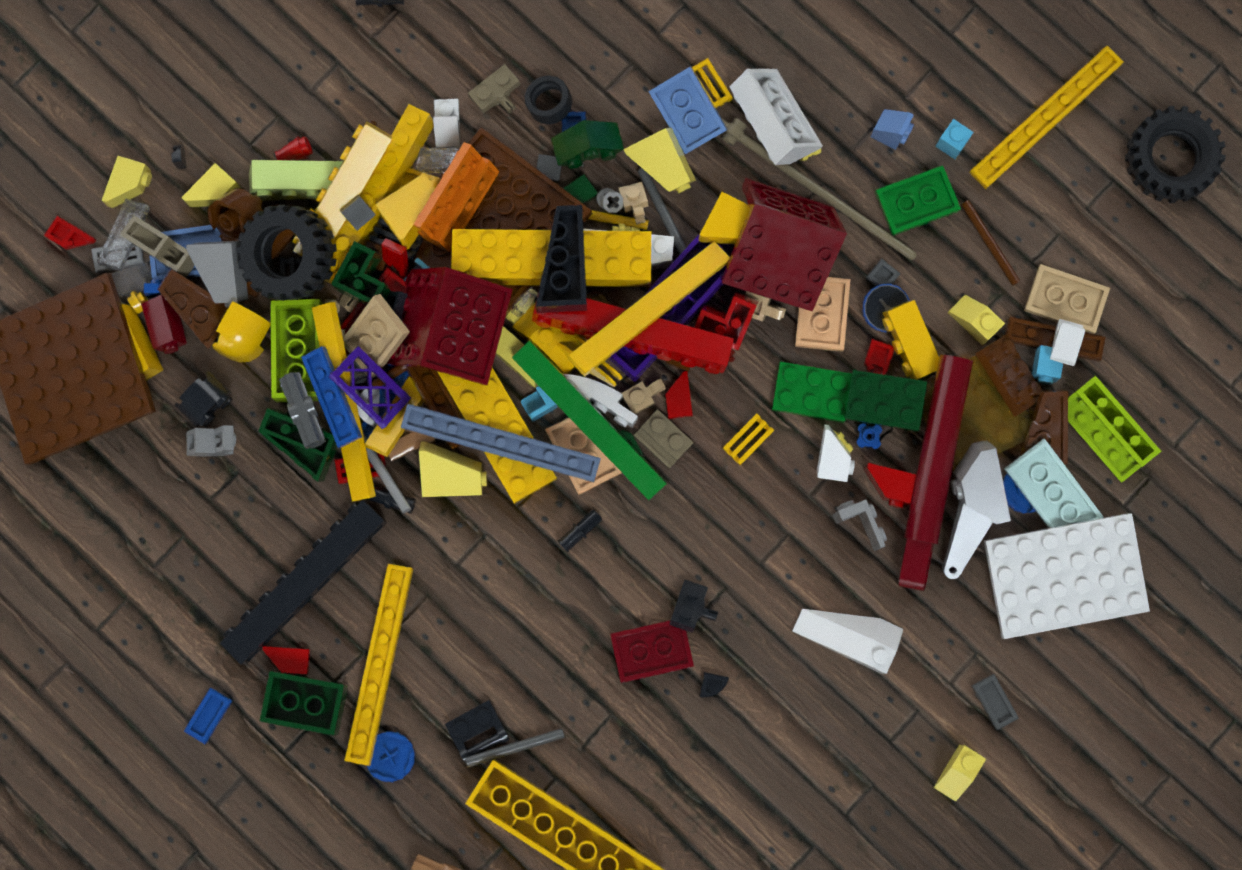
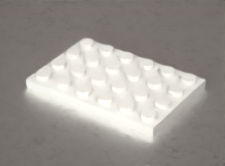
M1132 513L984 540L1001 638L1003 639L1150 611Z

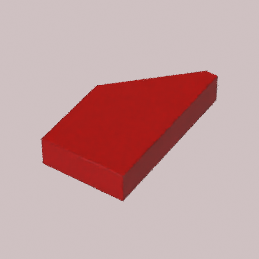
M56 216L44 234L46 238L66 250L96 242L95 238L59 216Z
M385 238L381 244L382 258L388 266L393 265L399 271V277L404 280L409 274L407 247Z
M874 339L871 340L864 361L868 372L887 374L894 353L892 345Z
M687 371L680 375L665 394L668 419L693 416Z
M263 646L265 654L282 673L308 674L310 649Z

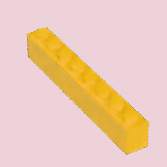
M408 104L391 135V142L359 195L375 213V216L358 231L347 219L344 221L332 242L337 247V252H333V258L337 259L336 266H331L330 271L333 272L330 280L324 281L331 284L354 241L366 246L367 241L370 242L369 237L373 235L375 226H378V221L382 218L375 204L398 190L407 174V168H411L434 127L433 119L429 113Z

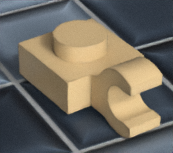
M642 182L619 187V194L623 197L625 212H633L636 225L645 223L643 208L648 207V200Z
M746 291L745 295L759 300L752 317L753 319L764 321L766 315L777 320L784 318L786 308L770 305V298Z
M660 378L648 387H645L644 383L640 382L621 394H623V398L630 411L637 414L655 404L652 396L664 391L666 388Z

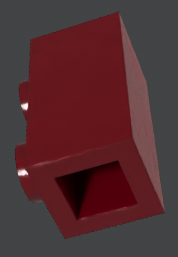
M162 295L141 304L153 349L170 354L187 344L180 316Z

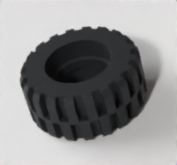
M278 205L269 206L264 211L256 212L253 215L254 221L247 220L244 225L246 231L245 233L240 232L238 238L241 241V246L237 247L236 254H240L241 260L237 261L239 269H244L243 278L246 282H252L250 287L255 292H261L262 296L274 298L275 300H299L303 297L314 295L315 290H321L325 286L323 281L330 280L333 274L330 268L331 266H336L337 259L333 258V252H337L336 244L331 242L334 235L331 230L325 229L328 224L324 219L317 218L318 214L303 207ZM286 229L293 231L297 235L303 250L301 264L291 276H284L276 269L271 255L275 238Z

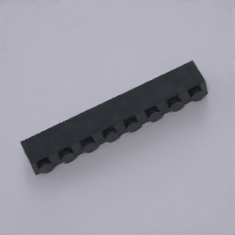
M364 500L360 503L358 501L355 502L347 510L349 514L342 521L338 519L330 527L329 530L331 532L325 538L320 537L312 545L313 550L307 556L305 554L302 555L294 563L295 569L290 574L284 573L276 581L278 586L272 592L266 591L258 600L260 604L254 610L252 608L248 609L240 618L242 622L236 628L234 626L230 627L223 634L224 640L220 644L241 665H247L263 646L387 524Z

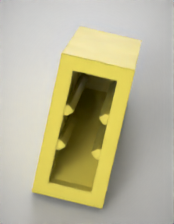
M665 128L624 149L626 155L669 192L676 190L678 194L691 188L690 183L696 181L672 128Z
M421 442L419 460L422 497L482 495L483 486H487V471H482L481 462L434 444Z

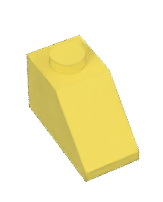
M117 156L102 201L108 207L114 208L142 194L145 187H148L151 182V170L144 163Z
M214 163L181 198L189 207H207L213 204L216 199L240 187L234 179Z
M964 295L948 311L982 346L1005 324L989 307L967 295Z
M959 745L934 788L952 800L957 801L974 781L986 758L965 745Z

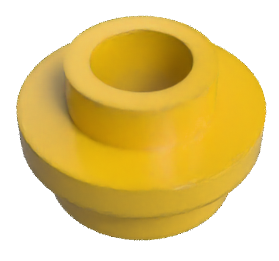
M132 291L130 293L131 296L127 300L131 307L140 314L143 312L141 304L148 301V299L142 292Z

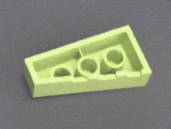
M251 160L249 171L250 194L259 196L262 201L316 199L322 188L327 190L331 181L328 180V177L333 168L337 167L339 169L343 161Z

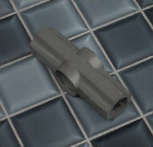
M292 372L284 375V377L279 379L280 385L288 402V411L294 425L298 428L305 449L318 447L326 442L325 436L317 419L316 408L311 396H308L300 372Z

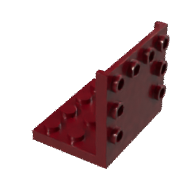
M745 178L742 188L750 211L721 278L722 283L813 312L847 235L835 208Z
M448 267L411 269L405 281L407 286L405 293L408 296L405 299L401 319L410 332L387 361V364L428 368L487 386L513 289Z

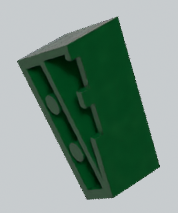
M267 408L258 432L280 451L288 455L294 463L309 473L315 481L322 482L325 480L337 450V444L332 432L322 428L326 442L318 447L305 449L298 428L294 425L290 414L275 408Z

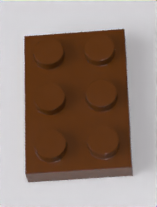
M1007 334L975 353L1014 417L1037 403L1042 391L1041 386L1035 381L1027 364L1022 360L1014 343Z

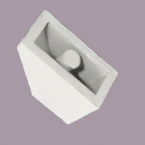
M824 424L816 471L817 477L847 482L848 475H853L855 461L851 460L850 452L830 425Z

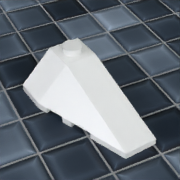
M802 609L792 632L880 674H887L897 652L903 629L881 618Z

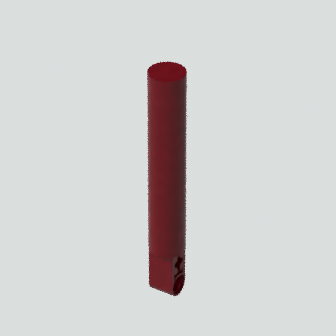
M940 355L904 535V538H907L899 578V586L924 591L927 584L934 544H938L973 366V361L949 355Z

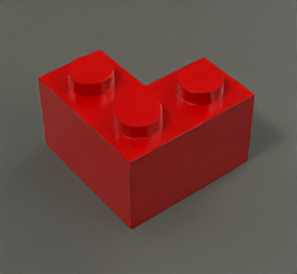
M736 292L727 313L704 305L694 328L734 338L732 348L739 350L759 300Z

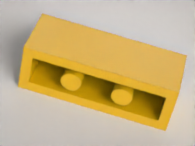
M915 300L905 302L883 312V325L886 331L891 332L893 336L892 346L897 355L900 354L904 363L901 365L905 375L917 380L937 371L939 356Z
M121 304L145 378L148 380L163 371L162 365L137 312L130 305Z

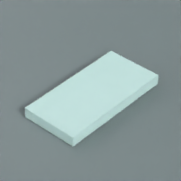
M1045 439L1039 441L1004 468L1048 528L1104 518Z

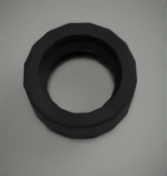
M549 75L534 80L527 88L524 96L525 105L533 119L547 125L558 123L565 119L571 111L573 104L572 95L565 82L558 77ZM552 89L560 91L562 99L555 108L547 111L537 109L535 102L541 93Z

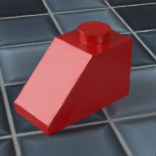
M871 463L865 466L864 471L882 500L889 502V506L903 508V505L907 506L911 503L917 474Z

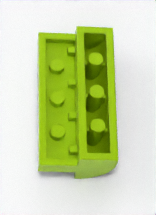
M1096 376L1068 397V422L1121 483L1162 452Z

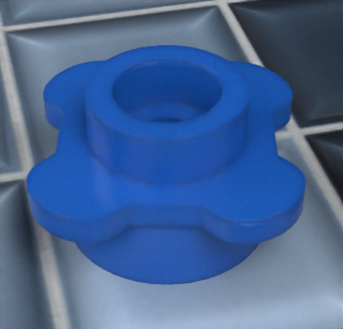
M864 423L858 426L859 436L856 441L857 445L861 448L872 447L873 449H878L881 446L879 436L882 433V428L879 425L872 427ZM868 434H871L872 436L870 439L867 438Z

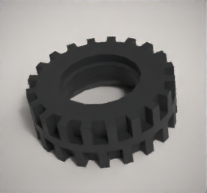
M1169 106L1165 111H1161V109L1155 111L1138 126L1127 143L1129 152L1125 155V161L1130 163L1127 169L1128 174L1133 173L1136 178L1133 181L1134 185L1138 186L1141 184L1145 188L1143 194L1146 196L1149 193L1156 195V201H1161L1165 198L1169 199V203H1175L1181 199L1185 202L1193 196L1201 194L1215 181L1214 179L1222 171L1220 166L1226 155H1222V149L1226 146L1225 141L1219 142L1220 129L1213 130L1210 124L1213 120L1210 117L1205 121L1200 118L1202 112L1199 110L1190 113L1187 106H1182L1180 110H1175L1174 106ZM1169 135L1178 136L1187 141L1193 148L1195 163L1189 173L1179 177L1168 176L1161 172L1154 164L1152 157L1153 147L1161 137Z

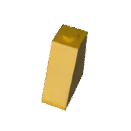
M425 173L375 204L381 217L400 244L407 247V250L419 235V230L413 224L438 185L434 178L429 180Z
M721 192L699 234L698 241L702 243H712L715 241L720 244H736L750 211L749 205Z

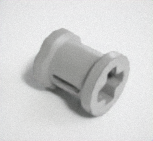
M604 188L597 194V204L607 212L617 213L623 207L622 195L613 189ZM611 196V200L613 202L609 205V201L607 199Z

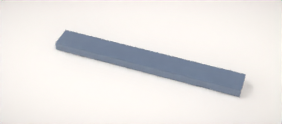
M407 404L401 424L402 429L593 483L601 459L411 404Z

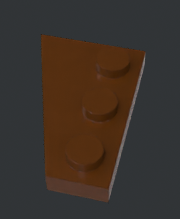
M170 269L157 290L209 350L219 334L216 330L229 307H225L224 303H215L209 292Z
M1052 390L1040 392L1020 456L1039 441L1045 439L1063 464H1068V391Z

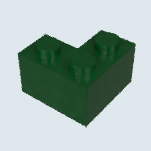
M583 120L551 138L558 166H568L569 169L581 167L583 165L582 162L595 158H601L602 161L612 160L616 157L615 154L624 150L616 122Z
M354 241L331 285L338 292L366 306L372 297L381 294L386 301L391 291L385 283L372 277L381 261L376 251Z

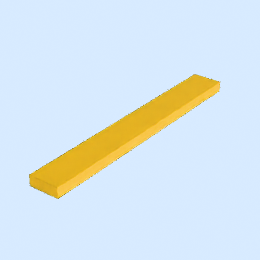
M1107 45L972 168L969 173L987 189L1116 71L1124 61Z
M715 241L573 351L568 356V360L585 377L727 265L730 257Z
M329 302L312 307L319 346L326 347L334 369H336L347 356L336 303ZM343 372L339 377L348 386H351L350 372ZM345 393L362 438L341 448L353 502L376 497L357 404Z
M394 564L387 565L344 761L371 766L413 568Z

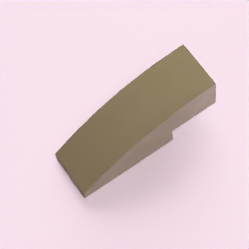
M133 215L120 234L130 243L187 278L195 266L186 248Z

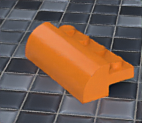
M465 142L462 144L413 224L419 230V235L449 253L452 251V229L466 228L500 172L489 159L482 157L471 144Z

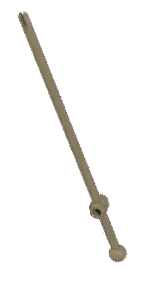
M721 118L727 127L721 138L727 144L733 146L736 141L741 142L908 259L913 260L916 258L917 255L914 250L791 165H775L768 157L765 147L743 132L747 126L741 120L735 118L732 123H728Z

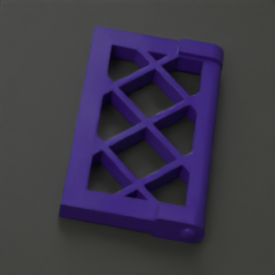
M359 346L328 376L381 429L386 428L388 423L411 399ZM358 357L367 366V369H354V360ZM343 372H350L351 386H348L339 377ZM354 372H367L368 386H355ZM371 372H373L385 384V386H372ZM355 389H368V404L355 393ZM372 389H385V404H373ZM389 389L400 398L396 404H390ZM373 407H386V415L381 418L373 410Z

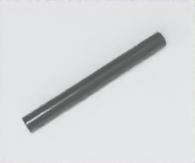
M640 168L637 172L669 235L674 236V245L680 255L687 247L651 176L644 169Z
M560 728L465 757L467 767L564 738L563 730Z

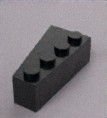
M582 205L556 207L540 290L535 306L537 313L587 311Z

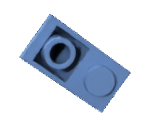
M884 109L870 137L896 150L899 143L905 144L914 124L910 123L914 115L909 112Z

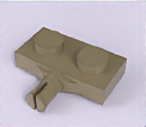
M504 64L468 92V96L483 114L499 104L508 113H511V109L514 111L516 106L508 97L521 84Z

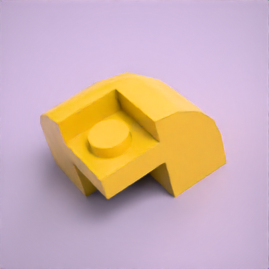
M232 301L216 330L220 333L218 342H214L212 345L213 349L230 360L239 363L250 362L258 358L264 351L260 344L266 336L271 323Z

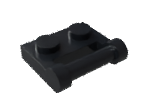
M490 700L445 723L465 764V757L482 753L501 742L504 744L510 741ZM493 726L497 730L496 734L468 749L466 748L464 742Z

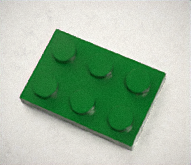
M943 165L875 190V195L892 236L960 212L961 210Z
M780 362L772 411L844 423L852 374Z

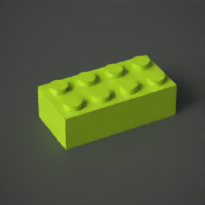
M320 299L271 301L272 399L277 403L287 402L279 379L292 372H300L308 396H311L312 401H319L301 357L320 347L312 307L323 304Z

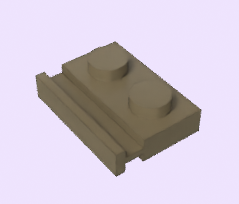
M658 409L633 435L668 469L694 443Z

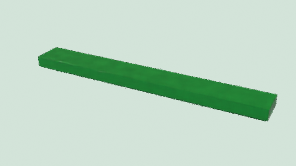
M531 340L512 357L648 500L667 484L659 473Z

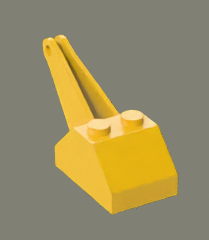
M535 302L512 326L513 330L526 342L531 340L563 374H571L576 367L568 360V356L588 339L584 335L576 333L569 335L561 332L558 328L551 326L550 328H543L538 326L536 322H532ZM605 361L600 364L617 380L620 381L623 378ZM599 367L590 372V374L607 382L612 387L617 385Z

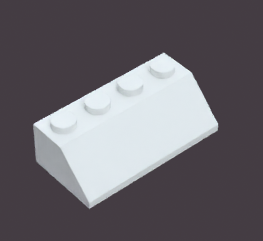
M747 69L730 86L734 99L740 104L747 121L751 123L757 133L758 140L764 145L768 152V157L775 165L791 164L823 147L777 69Z

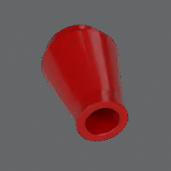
M297 136L280 150L275 151L277 160L284 161L308 159L309 155L313 154L311 144L306 136L301 138Z

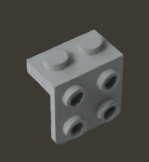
M851 500L836 507L838 511L832 515L836 524L859 515L873 550L876 551L885 547L884 541H887L883 528L878 527L874 518L877 517V514L872 504H868L867 500L855 504L854 500Z

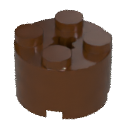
M235 188L216 199L209 206L208 219L213 230L216 228L221 233L219 237L223 241H240L238 240L240 232L245 233L246 231L244 228L247 220L254 221L253 215L258 211H263L261 208L263 203L259 196L251 195L244 189Z

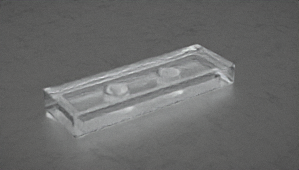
M125 199L97 260L99 265L119 271L123 270L133 244L120 234L133 215L145 221L150 210L147 204Z

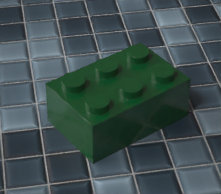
M853 370L845 419L919 432L927 381Z
M270 671L259 722L329 735H339L349 685Z

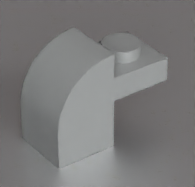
M223 425L215 429L194 428L186 432L187 456L210 457L233 454L236 444V434L233 433V426Z

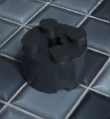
M210 371L204 373L207 376L205 380L202 381L198 378L179 397L183 401L182 403L176 402L174 405L196 427L200 425L207 427L216 418L214 413L220 408L225 409L233 401L230 397L232 392Z

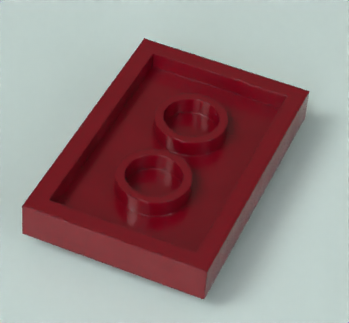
M670 621L611 633L610 636L620 682L624 683L694 667L687 632L669 625Z

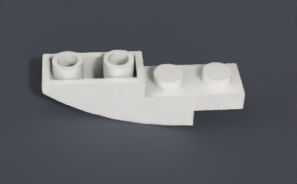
M564 374L590 402H594L593 406L603 414L608 411L615 416L613 420L619 425L633 427L637 422L638 416L619 404L623 399V394L586 377Z

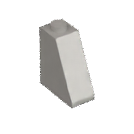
M241 241L199 242L186 245L187 252L215 303H224L225 307H229L232 301L239 304V302L248 299L247 282L242 276L245 272L244 269H239L237 261L241 260L240 254H236L237 247L241 246Z

